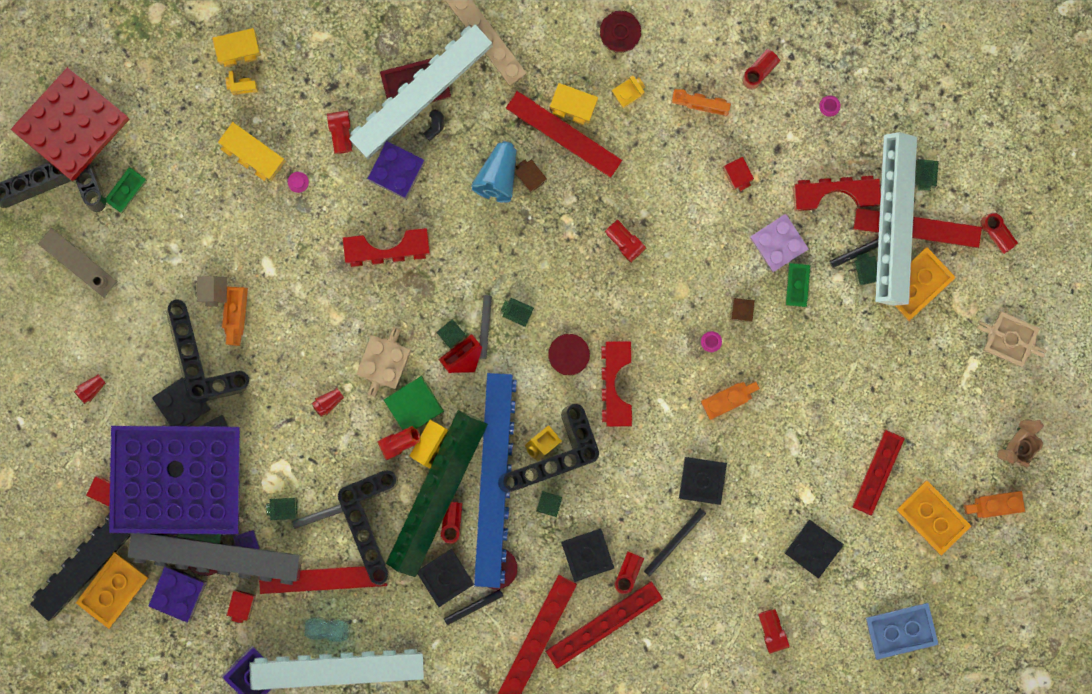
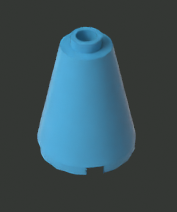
M503 141L495 146L472 182L471 187L476 194L486 199H490V196L496 197V202L507 203L511 201L517 150L512 143Z

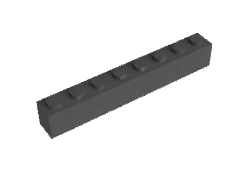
M131 533L128 557L134 558L133 562L146 563L147 560L155 561L154 565L167 566V563L176 564L175 568L188 570V566L197 567L196 571L209 573V569L218 570L217 574L230 576V572L239 573L238 577L248 579H251V575L260 576L259 580L272 582V578L281 579L280 583L293 585V581H299L303 555L218 544L153 533Z

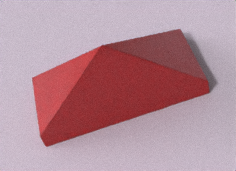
M471 334L438 360L448 373H475L482 346Z

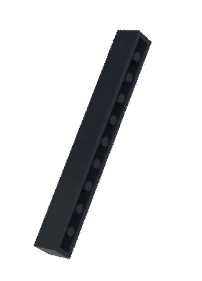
M172 461L168 465L167 471L172 477L177 478L183 474L184 467L181 462ZM110 513L105 518L107 522L102 527L97 526L90 534L92 538L87 543L84 541L77 547L75 551L78 553L73 558L69 557L61 565L63 569L58 574L53 573L46 581L48 585L43 590L41 588L38 589L32 596L34 600L30 605L47 621L53 620L105 565L114 552H117L131 537V533H109Z

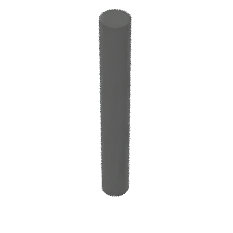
M489 295L483 296L480 331L482 351L479 359H487L492 296Z
M339 504L294 520L292 524L294 529L342 513L343 510Z

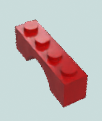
M861 176V180H853V177H842L840 181L832 182L831 178L819 179V183H810V180H798V184L793 185L794 211L816 210L821 199L832 192L847 194L854 200L857 207L879 206L881 203L880 180L874 179V176Z
M427 228L406 230L402 241L397 246L387 250L371 246L364 235L342 237L345 263L350 264L351 267H361L363 262H371L372 265L384 264V260L392 259L393 263L404 262L406 257H413L414 260L426 259V255H431Z
M606 341L605 346H601V359H605V367H601V379L606 380V389H602V401H606V410H602V422H606V427H631L632 405L624 402L615 390L617 373L622 367L631 363V341Z

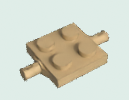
M1002 311L999 312L996 322L992 326L982 321L977 326V329L988 333V340L983 351L1019 367H1024L1027 358L1032 353L1044 358L1045 354L1043 353L1047 351L1036 346V337L1040 328Z
M393 327L389 339H382L374 335L370 337L357 371V375L365 377L372 382L367 393L370 396L376 397L379 386H388L397 390L412 351L397 342L400 329Z

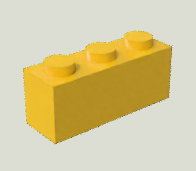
M234 122L231 123L218 141L222 146L220 148L221 151L228 156L232 154L237 156L239 164L246 169L251 166L256 170L254 174L263 181L266 179L272 181L286 162L284 158Z

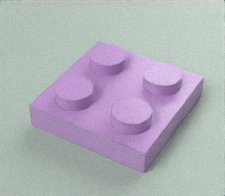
M786 214L750 237L772 272L808 250L807 245Z

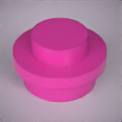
M831 95L825 96L819 104L821 113L827 117L835 116L841 107L840 101Z
M294 172L288 178V186L293 192L302 193L308 188L309 179L302 172Z
M706 332L701 338V346L707 352H716L722 345V338L717 332Z

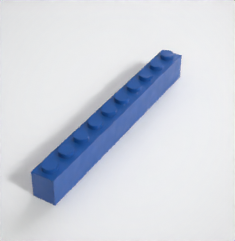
M487 373L484 422L488 423L483 434L474 586L500 588V583L505 584V571H501L502 562H506L507 550L502 548L503 541H507L508 528H504V519L508 520L509 507H505V499L510 498V492H503L499 488L498 481L503 474L511 472L512 464H508V456H512L513 443H509V434H514V422H510L511 413H515V401H511L512 392H516L517 380L513 379L512 374Z

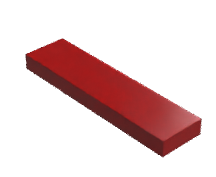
M884 430L852 508L870 516L873 515L905 440L904 437Z

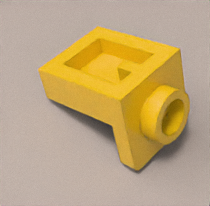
M228 71L229 77H226V87L233 95L258 92V85L255 80L252 81V78H242L236 83L235 73Z
M632 75L611 92L624 109L642 97L645 93L643 89L646 87L639 77L636 79Z
M548 425L527 442L525 447L528 454L535 458L536 461H539L560 444L562 440Z

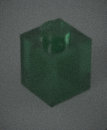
M916 160L915 187H918L919 191H931V188L937 186L939 161Z
M869 253L856 256L857 260L852 261L857 286L876 283V257H869Z
M510 298L509 301L505 300L500 312L504 313L502 318L526 328L534 307Z
M453 319L436 332L450 349L467 336Z
M542 491L536 512L557 518L563 496Z
M297 497L269 499L270 503H266V514L270 516V520L298 519Z

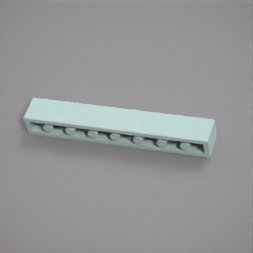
M476 25L472 28L470 26L466 27L460 33L461 38L456 42L452 40L445 47L446 51L441 56L437 54L429 61L430 66L425 70L423 68L420 69L413 76L415 79L410 84L405 83L398 89L399 94L395 98H388L382 104L384 108L378 113L374 111L367 117L366 120L368 122L363 127L359 125L350 133L352 135L349 138L350 141L367 159L371 158L385 145L386 141L393 138L493 47L492 42Z
M900 132L884 135L875 302L893 306L909 304L917 137Z
M405 649L404 653L396 654V650H385L382 655H375L374 651L362 652V656H353V653H340L341 657H332V654H319V658L311 659V655H300L297 660H289V656L276 657V661H268V658H255V662H250V684L252 690L424 680L423 654L417 652V649Z

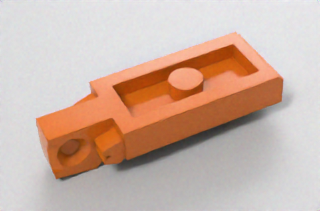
M674 89L672 103L723 116L729 114L731 103H727L725 99L715 98L712 100L698 93L689 95L683 89Z
M227 286V303H224L222 328L226 334V345L240 346L241 335H243L248 288Z
M741 382L700 402L709 420H712L747 403L748 400L752 399L750 394L760 388L757 382L747 386L745 382Z
M1022 491L981 496L975 499V504L964 505L965 514L977 513V518L1025 512Z

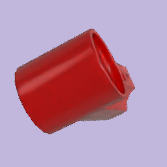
M766 49L744 73L742 78L743 85L748 89H756L781 60L773 51ZM755 74L758 77V81L750 82L747 75Z
M348 110L327 113L334 154L352 152V142L349 139L351 138L349 131L351 125Z
M991 213L981 219L982 229L988 233L1002 254L1010 251L1018 244L1004 224L1002 216L997 213ZM990 217L996 220V227L994 229L988 226V219Z
M618 219L604 231L619 247V251L630 263L647 249Z
M411 426L395 435L391 434L377 441L385 460H389L403 453V450L420 443V434L417 429Z
M451 502L443 518L441 538L446 543L455 544L461 537L463 503ZM449 528L456 530L457 535L453 540H448L445 537V532Z
M627 551L614 582L617 592L627 594L632 591L645 558ZM622 578H626L630 582V587L625 591L618 587V582Z
M776 609L759 613L758 616L765 635L763 637L769 654L790 648Z

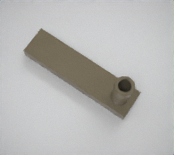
M50 228L38 243L39 246L104 298L118 282L53 228Z

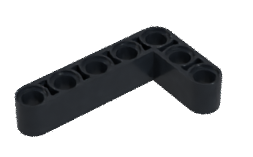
M48 162L0 182V195L6 192V195L0 199V207L7 208L71 182V180L64 174H58L59 170ZM91 162L75 181L82 200L93 212H100L106 207V198ZM45 176V179L38 183V180ZM92 178L90 183L84 185L85 180ZM26 184L23 190L18 191L21 185ZM98 197L95 203H91L92 198Z
M179 299L171 301L167 308V319L189 400L193 403H202L244 392L249 384V376L243 371L205 378L187 306ZM179 307L182 310V314L174 315L171 309ZM184 327L188 333L186 335H179L176 329ZM189 347L192 349L193 354L186 356L182 353L181 349ZM194 367L197 369L198 374L190 376L187 373V369ZM241 378L245 385L238 387L234 384L233 380ZM221 383L224 390L215 391L213 384ZM195 387L201 388L203 395L195 396L192 393V389Z
M569 405L561 412V418L572 450L503 474L498 481L499 488L503 492H513L597 461L599 449L585 410L581 405ZM570 409L575 410L577 414L575 420L569 415ZM578 429L584 433L582 440L577 437L576 432ZM585 449H588L591 453L589 460L584 457ZM566 456H569L572 460L570 467L564 462ZM546 463H550L553 467L551 474L545 470ZM527 470L533 473L532 481L526 478ZM507 477H511L514 480L512 488L506 484Z
M389 470L347 485L338 492L339 503L368 576L374 584L380 586L389 581L390 574L362 502L389 492L397 486V477ZM386 475L393 477V483L390 486L382 484V479ZM366 483L373 485V491L370 494H364L362 491ZM346 491L353 492L354 497L350 502L343 501V494ZM353 511L361 512L362 516L358 522H352L350 518ZM362 530L369 532V539L365 542H361L358 539V534ZM375 550L377 552L376 560L368 561L366 559L367 552ZM377 570H383L385 572L384 580L376 581L374 573Z

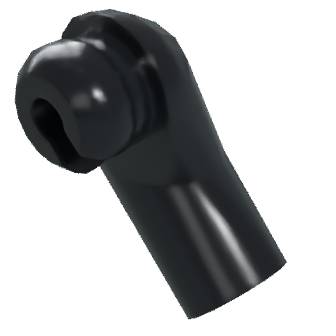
M437 109L430 112L431 127L423 133L429 141L444 128V115Z

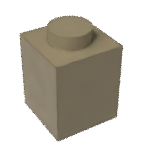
M197 276V302H204L206 307H218V303H227V277Z

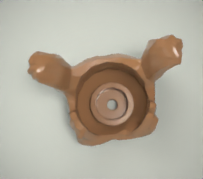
M1026 419L1021 421L1017 428V433L1010 440L1007 447L998 450L997 457L1012 464L1018 462L1020 466L1029 467L1032 458L1043 447L1042 439L1035 435L1044 427L1041 420Z

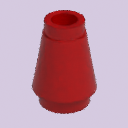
M97 374L76 386L77 389L74 393L83 404H86L94 399L106 383Z
M336 388L315 398V401L311 404L320 417L327 416L344 397Z

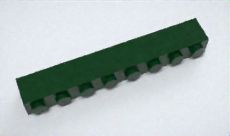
M460 410L457 411L385 563L395 571L416 577L488 423Z

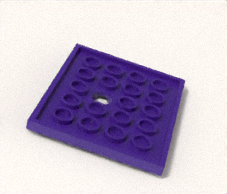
M111 426L109 533L239 534L240 427ZM172 461L182 463L184 471L180 477L174 478L168 473L167 467Z

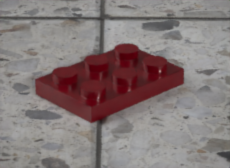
M432 58L380 71L386 98H395L399 94L398 89L405 83L410 84L415 79L413 76L420 69L423 68L425 70L430 66L429 61ZM449 87L432 102L452 98Z

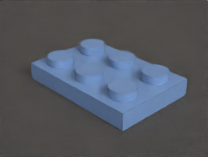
M928 603L866 617L876 660L939 645Z

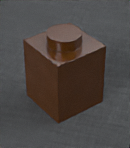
M525 159L516 166L515 175L530 194L547 181L545 175L532 159L528 162Z
M733 298L730 320L753 322L755 300Z

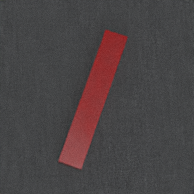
M516 91L505 108L609 178H612L623 161L518 91Z
M856 208L853 230L879 233L880 211ZM913 217L912 239L979 248L982 232V227Z
M365 566L301 570L299 581H293V585L280 583L281 579L272 578V582L259 580L260 594L388 586L387 583L381 586L374 584L370 580ZM377 570L374 573V579L378 582L384 580L385 572Z
M650 581L545 652L556 669H558L663 598L653 582Z

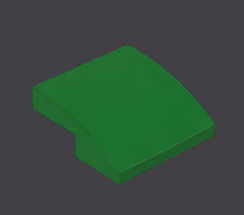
M423 376L418 377L384 399V402L402 430L411 426L418 429L429 422V420L444 412Z

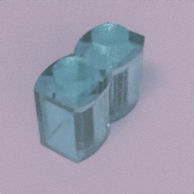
M311 617L306 620L304 636L314 640L327 638L335 642L345 641L349 638L350 622L344 619H332L329 621L323 617Z

